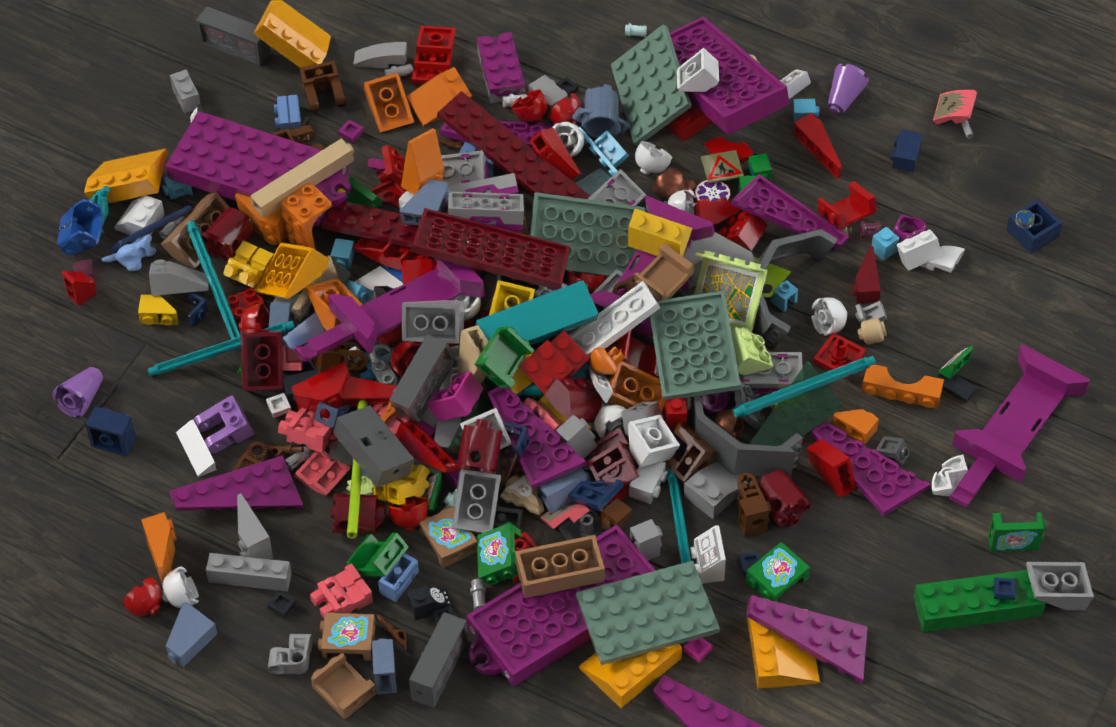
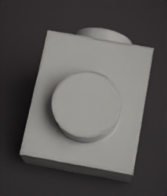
M881 301L862 308L860 304L856 305L857 312L855 315L859 323L878 318L880 322L887 320Z

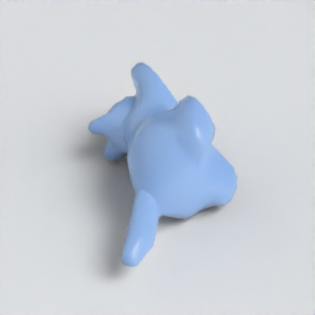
M146 235L144 238L141 237L131 244L123 245L117 253L102 258V261L112 262L118 260L129 271H137L142 267V258L153 256L156 253V248L150 246L152 236Z

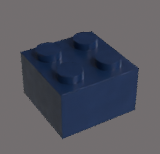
M1037 199L1010 215L1006 230L1031 254L1059 237L1062 222ZM1026 210L1031 212L1034 218L1032 222L1024 224L1019 221L1017 214L1020 211Z
M95 406L85 424L91 447L128 456L136 440L131 416L126 413H118L108 408Z

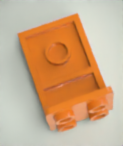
M307 183L280 202L283 211L281 214L285 220L284 226L288 233L286 235L288 240L292 244L295 243L298 246L315 249L312 236L313 224L332 204L312 183Z

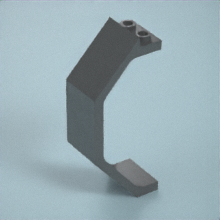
M819 229L772 240L759 257L757 264H761L760 268L766 269L769 262L802 253L809 254L821 262L834 246L837 238ZM762 292L752 333L760 335L764 339L766 346L775 349L788 333L791 326L770 314Z
M701 396L687 398L691 429L718 452L713 459L732 474L750 473L754 476H763L766 473L783 470L791 477L792 469L800 461L802 436L796 433L780 446L742 444L704 415Z

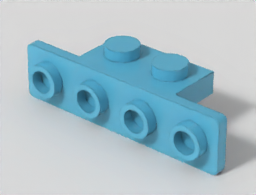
M579 127L584 136V143L587 144L589 142L591 145L589 149L595 156L597 154L600 155L601 158L598 160L605 168L607 166L610 167L608 172L613 176L618 171L616 167L627 159L629 155L608 130L593 141Z

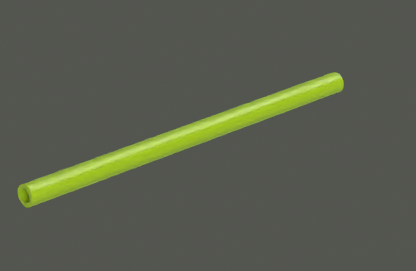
M364 400L359 401L357 410L367 407L368 403ZM354 458L347 537L349 538L357 537L362 468Z

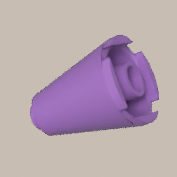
M838 64L835 68L827 105L830 112L835 115L843 114L869 82V78L864 76L865 72L854 65L846 64V66H841L842 64Z
M89 367L58 385L53 390V399H57L59 409L71 417L83 416L103 381L101 371L97 368Z

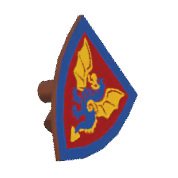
M512 450L508 451L500 460L498 475H501L499 490L509 476L517 475L520 478L526 475L524 472L519 471L522 466L520 461L515 463L517 454Z

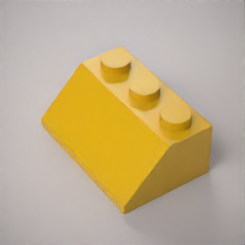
M634 209L628 229V246L658 256L660 254L659 248L665 243L683 256L692 228Z
M498 280L489 315L532 300L535 289Z

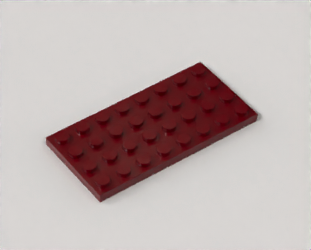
M424 208L411 248V252H415L418 255H427L437 260L450 261L456 265L469 266L475 270L488 271L494 275L507 276L513 280L526 281L529 284L545 286L551 290L561 289L570 246L427 208Z

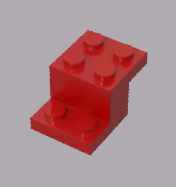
M563 330L551 342L547 340L519 367L546 394L557 378L570 379L590 358Z

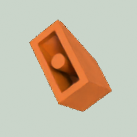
M863 409L835 412L832 425L865 445L877 431L879 418Z

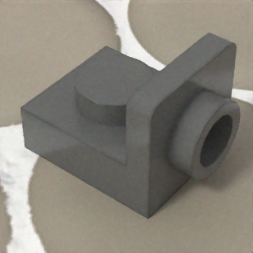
M883 436L876 449L877 452L886 457L895 458L897 464L901 466L910 453L904 439Z

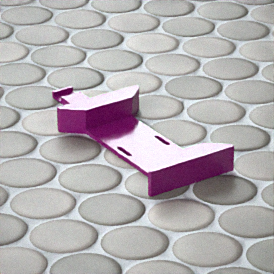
M649 196L645 197L648 213L692 228L684 255L693 241L713 237L715 234L713 222ZM637 250L618 282L627 280V278L634 276L636 272H642L657 256ZM640 257L633 270H630L635 260ZM620 289L617 293L624 295L627 293V290ZM606 290L590 294L598 313L620 298V296L613 294V291L608 292ZM650 316L632 328L653 337ZM616 341L605 348L607 353L615 346Z
M437 260L436 269L396 287L361 306L350 296L329 294L330 311L342 324L307 340L308 344L300 348L295 346V351L306 362L355 337L370 354L373 352L378 336L402 325V302L452 300L460 295L482 298L485 296L483 280L469 266L456 265L446 260Z
M1022 344L1017 360L1024 375L999 406V409L984 429L957 430L955 432L952 446L976 458V461L958 483L955 491L950 494L949 499L966 508L994 469L1021 483L1026 470L1021 455L1041 430L1063 397L1085 395L1090 379ZM1010 404L1005 410V412L1002 415H1000V412L1003 410L1005 405ZM1038 421H1041V423L1038 425L1035 431L1032 432L1031 430L1035 426V424Z

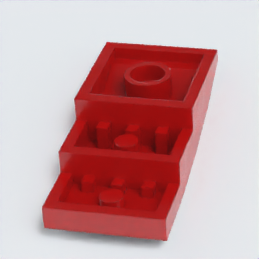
M421 26L416 45L412 85H424L438 74L451 68L456 28Z
M363 237L353 246L354 250L366 257L399 271H402V262L404 260H434V257L411 252L409 247Z

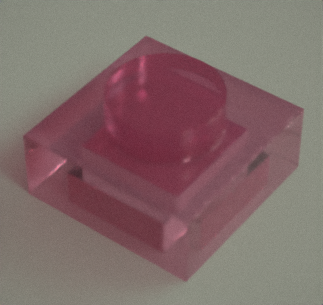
M91 259L73 262L74 271L83 272L87 277L94 278Z

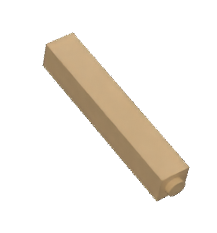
M341 138L250 195L252 207L262 218H265L281 207L280 202L305 184L312 183L315 186L354 161L353 147L349 143L346 144Z

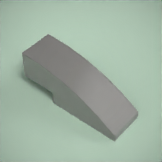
M407 42L381 43L355 51L353 67L388 69L389 64L406 65Z

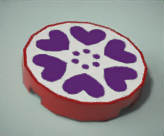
M707 180L701 181L694 191L696 203H699L701 199H710V202L720 198H727V201L731 199L730 188L723 181L709 184Z

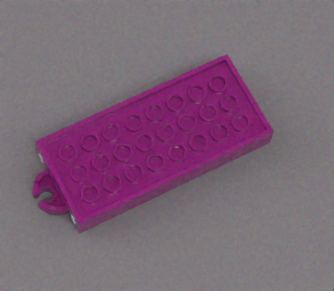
M701 17L670 32L680 66L703 48L718 60V84L706 92H688L690 101L727 135L790 104L787 86L705 17Z
M198 111L165 166L168 178L211 193L217 192L220 196L236 200V193L250 197L253 193L322 150ZM348 165L315 185L331 201V207L339 206L340 203L347 199L346 193H339V189H344L347 193L351 191L349 180L346 177L349 172ZM327 210L316 219L313 226L318 227Z
M618 525L612 527L596 537L605 568V582L529 598L524 597L521 583L466 615L467 628L476 639L469 648L471 665L475 664L477 659L484 658L487 660L485 663L475 666V670L478 673L496 675L502 672L513 687L591 639L576 598V592L656 570Z

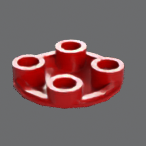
M251 288L245 292L231 295L227 299L234 318L241 320L242 313L247 307L260 303L264 304L263 298Z

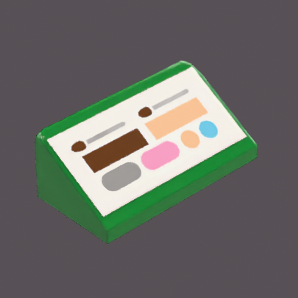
M969 346L957 353L938 372L949 379L952 378L969 362L973 346Z
M442 473L434 474L428 479L430 485L424 493L428 504V516L435 514L443 485Z

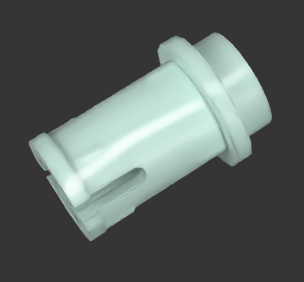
M631 23L625 26V35H628V37H646L647 26L631 25Z

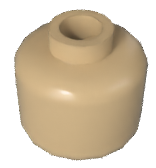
M878 318L861 322V328L858 329L860 340L864 339L867 345L882 342L884 336H887L884 321L880 322Z

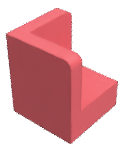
M284 345L282 347V371L302 370L303 359L296 353L295 349H290L287 345Z

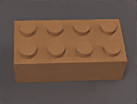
M595 535L515 551L516 567L525 598L605 582V568Z

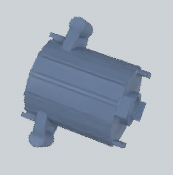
M604 84L603 87L588 88L585 92L584 109L579 107L572 116L575 121L582 123L586 134L593 138L600 137L606 130L612 136L617 137L619 133L625 134L630 126L629 122L619 118V97L616 91L612 90V86Z

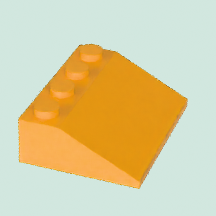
M282 0L270 1L253 33L300 68L321 64L327 54L331 38L328 33Z
M161 149L103 162L87 179L84 194L91 200L92 196L99 189L108 186L110 191L107 194V199L109 203L158 193L168 150Z
M280 243L255 291L264 295L289 299L319 278L327 270L330 259L310 247Z
M747 617L758 689L820 683L816 657L797 647L798 644L790 639L785 640L775 630H768Z
M677 644L602 666L597 653H594L579 666V669L622 708L681 660L682 646Z

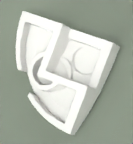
M941 246V257L921 265V267L932 271L937 267L951 273L955 265L958 264L965 249L956 246Z
M958 455L945 461L938 475L935 472L932 479L933 494L950 496L955 491L958 483L968 471L963 455Z

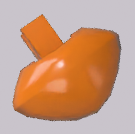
M615 346L608 353L604 348L597 347L591 352L590 365L592 370L601 375H612L617 372V365L625 356Z

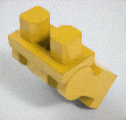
M242 241L235 252L234 258H229L223 274L254 288L260 281L274 254Z
M413 464L408 476L380 487H376L373 483L374 494H378L379 500L388 501L397 505L405 504V498L411 496L421 497L425 493L426 488L428 489L430 483L426 479L430 470L424 465L416 467Z

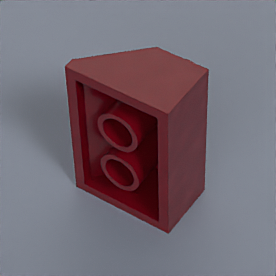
M265 329L240 330L241 381L243 390L283 389L282 332Z
M557 378L544 395L566 420L575 415L579 420L583 418L586 422H594L599 410L602 408L601 396L591 379Z

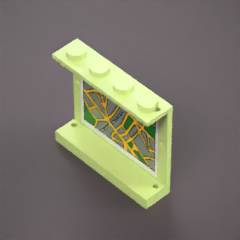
M705 250L703 254L696 252L695 255L703 258L694 295L724 291L731 331L738 327L752 333L768 270L760 268L761 264L750 262L749 265H746L745 260L734 258L733 262L730 261L729 256L719 254L717 258L714 257L715 253Z

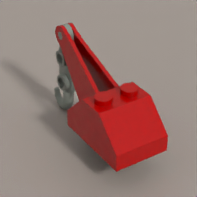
M378 344L374 346L373 352L369 354L372 362V372L378 382L351 377L347 366L343 362L292 386L298 410L305 408L307 411L316 413L318 403L320 402L335 408L345 405L358 407V402L362 400L366 401L368 405L389 403V399L397 387L398 380L389 364L380 359L376 353L380 349H386L390 352L391 348L385 344ZM323 409L321 416L329 418L330 412L327 409Z

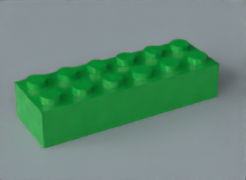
M1027 570L919 584L915 586L913 597L922 632L1043 616L1046 605L1045 602L1034 598ZM995 577L1015 579V600L994 599Z

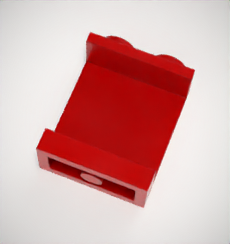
M855 181L848 184L850 196L830 205L821 197L818 198L819 206L817 209L819 214L839 229L877 212L875 196Z
M632 329L616 340L615 347L625 356L622 360L623 362L659 378L654 344L648 346L631 337Z

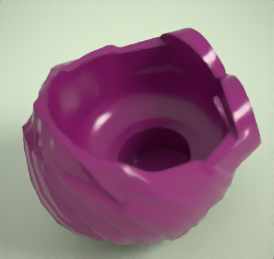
M901 215L892 232L899 237V243H901L905 239H910L923 231H927V227L921 219Z
M730 391L701 395L703 411L709 415H715L723 411L728 403Z

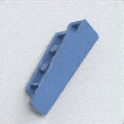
M315 312L285 335L282 340L290 349H295V346L299 347L307 343V340L327 330L322 326Z

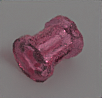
M860 221L861 238L874 236L881 231L880 221L875 223Z

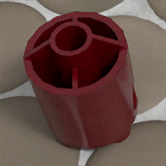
M229 207L222 212L201 237L207 246L208 254L211 256L216 255L228 262L229 258L236 254L235 252L242 241L246 242L253 235L254 226L246 213Z
M477 419L476 426L464 425L457 464L459 469L474 471V468H478V472L493 474L496 471L503 431L491 429L492 421ZM481 453V460L476 462V456Z
M776 470L772 473H766L759 479L758 486L765 501H769L771 506L769 515L777 525L785 526L789 524L794 526L799 522V517L810 509L811 503L785 471Z
M334 493L333 505L335 507H331V519H335V521L332 523V533L347 534L350 494ZM360 494L357 534H377L379 525L386 521V507L379 501L378 494Z

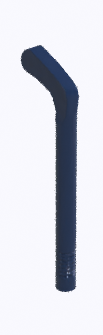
M188 205L120 240L110 249V252L115 254L123 245L133 242L192 212L191 206Z

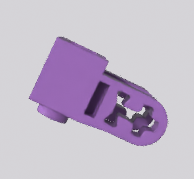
M233 395L194 418V422L200 432L207 431L223 421L226 427L209 436L204 441L210 453H217L235 442L239 444L255 435Z

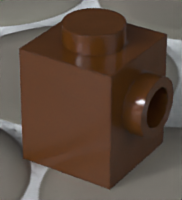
M616 498L609 505L606 504L600 511L599 524L606 530L616 525L621 529L629 522L632 509Z

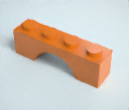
M872 365L866 369L862 393L938 409L944 379L924 376L916 383L903 384L895 381L889 375L887 367Z

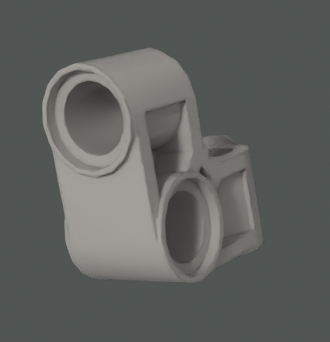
M290 634L289 648H272L269 654L268 671L273 674L305 673L309 668L312 635Z

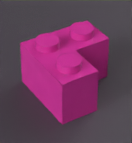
M471 371L458 374L449 388L433 393L427 406L440 422L452 420L460 416L465 417L471 413L473 405L480 398L479 395L484 388Z

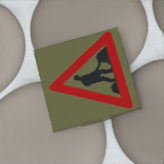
M736 150L700 156L708 184L744 176Z

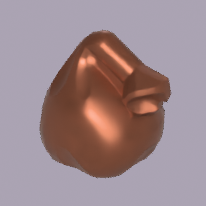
M670 167L656 179L652 188L658 197L668 201L672 194L681 190L692 191L696 184L692 180H684L683 174L678 169Z
M733 409L723 410L707 417L739 441L744 429V421L741 417L736 418L734 416Z

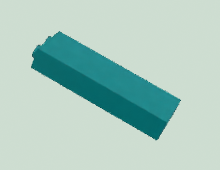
M582 280L476 320L475 326L478 325L488 341L498 327L510 326L517 331V334L522 339L527 340L531 346L557 336L563 330L568 332L597 320L599 313Z

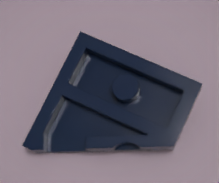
M620 479L611 484H606L605 480L595 482L582 481L572 490L569 497L574 502L601 511L624 485Z

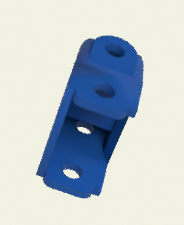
M83 199L61 217L57 245L61 247V251L64 254L75 255L87 251L98 244L103 224L101 206L91 200Z

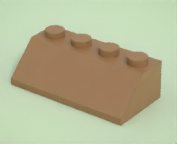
M217 192L206 195L161 245L174 259L195 269L201 262L188 233L187 222L194 221L202 236L229 206Z

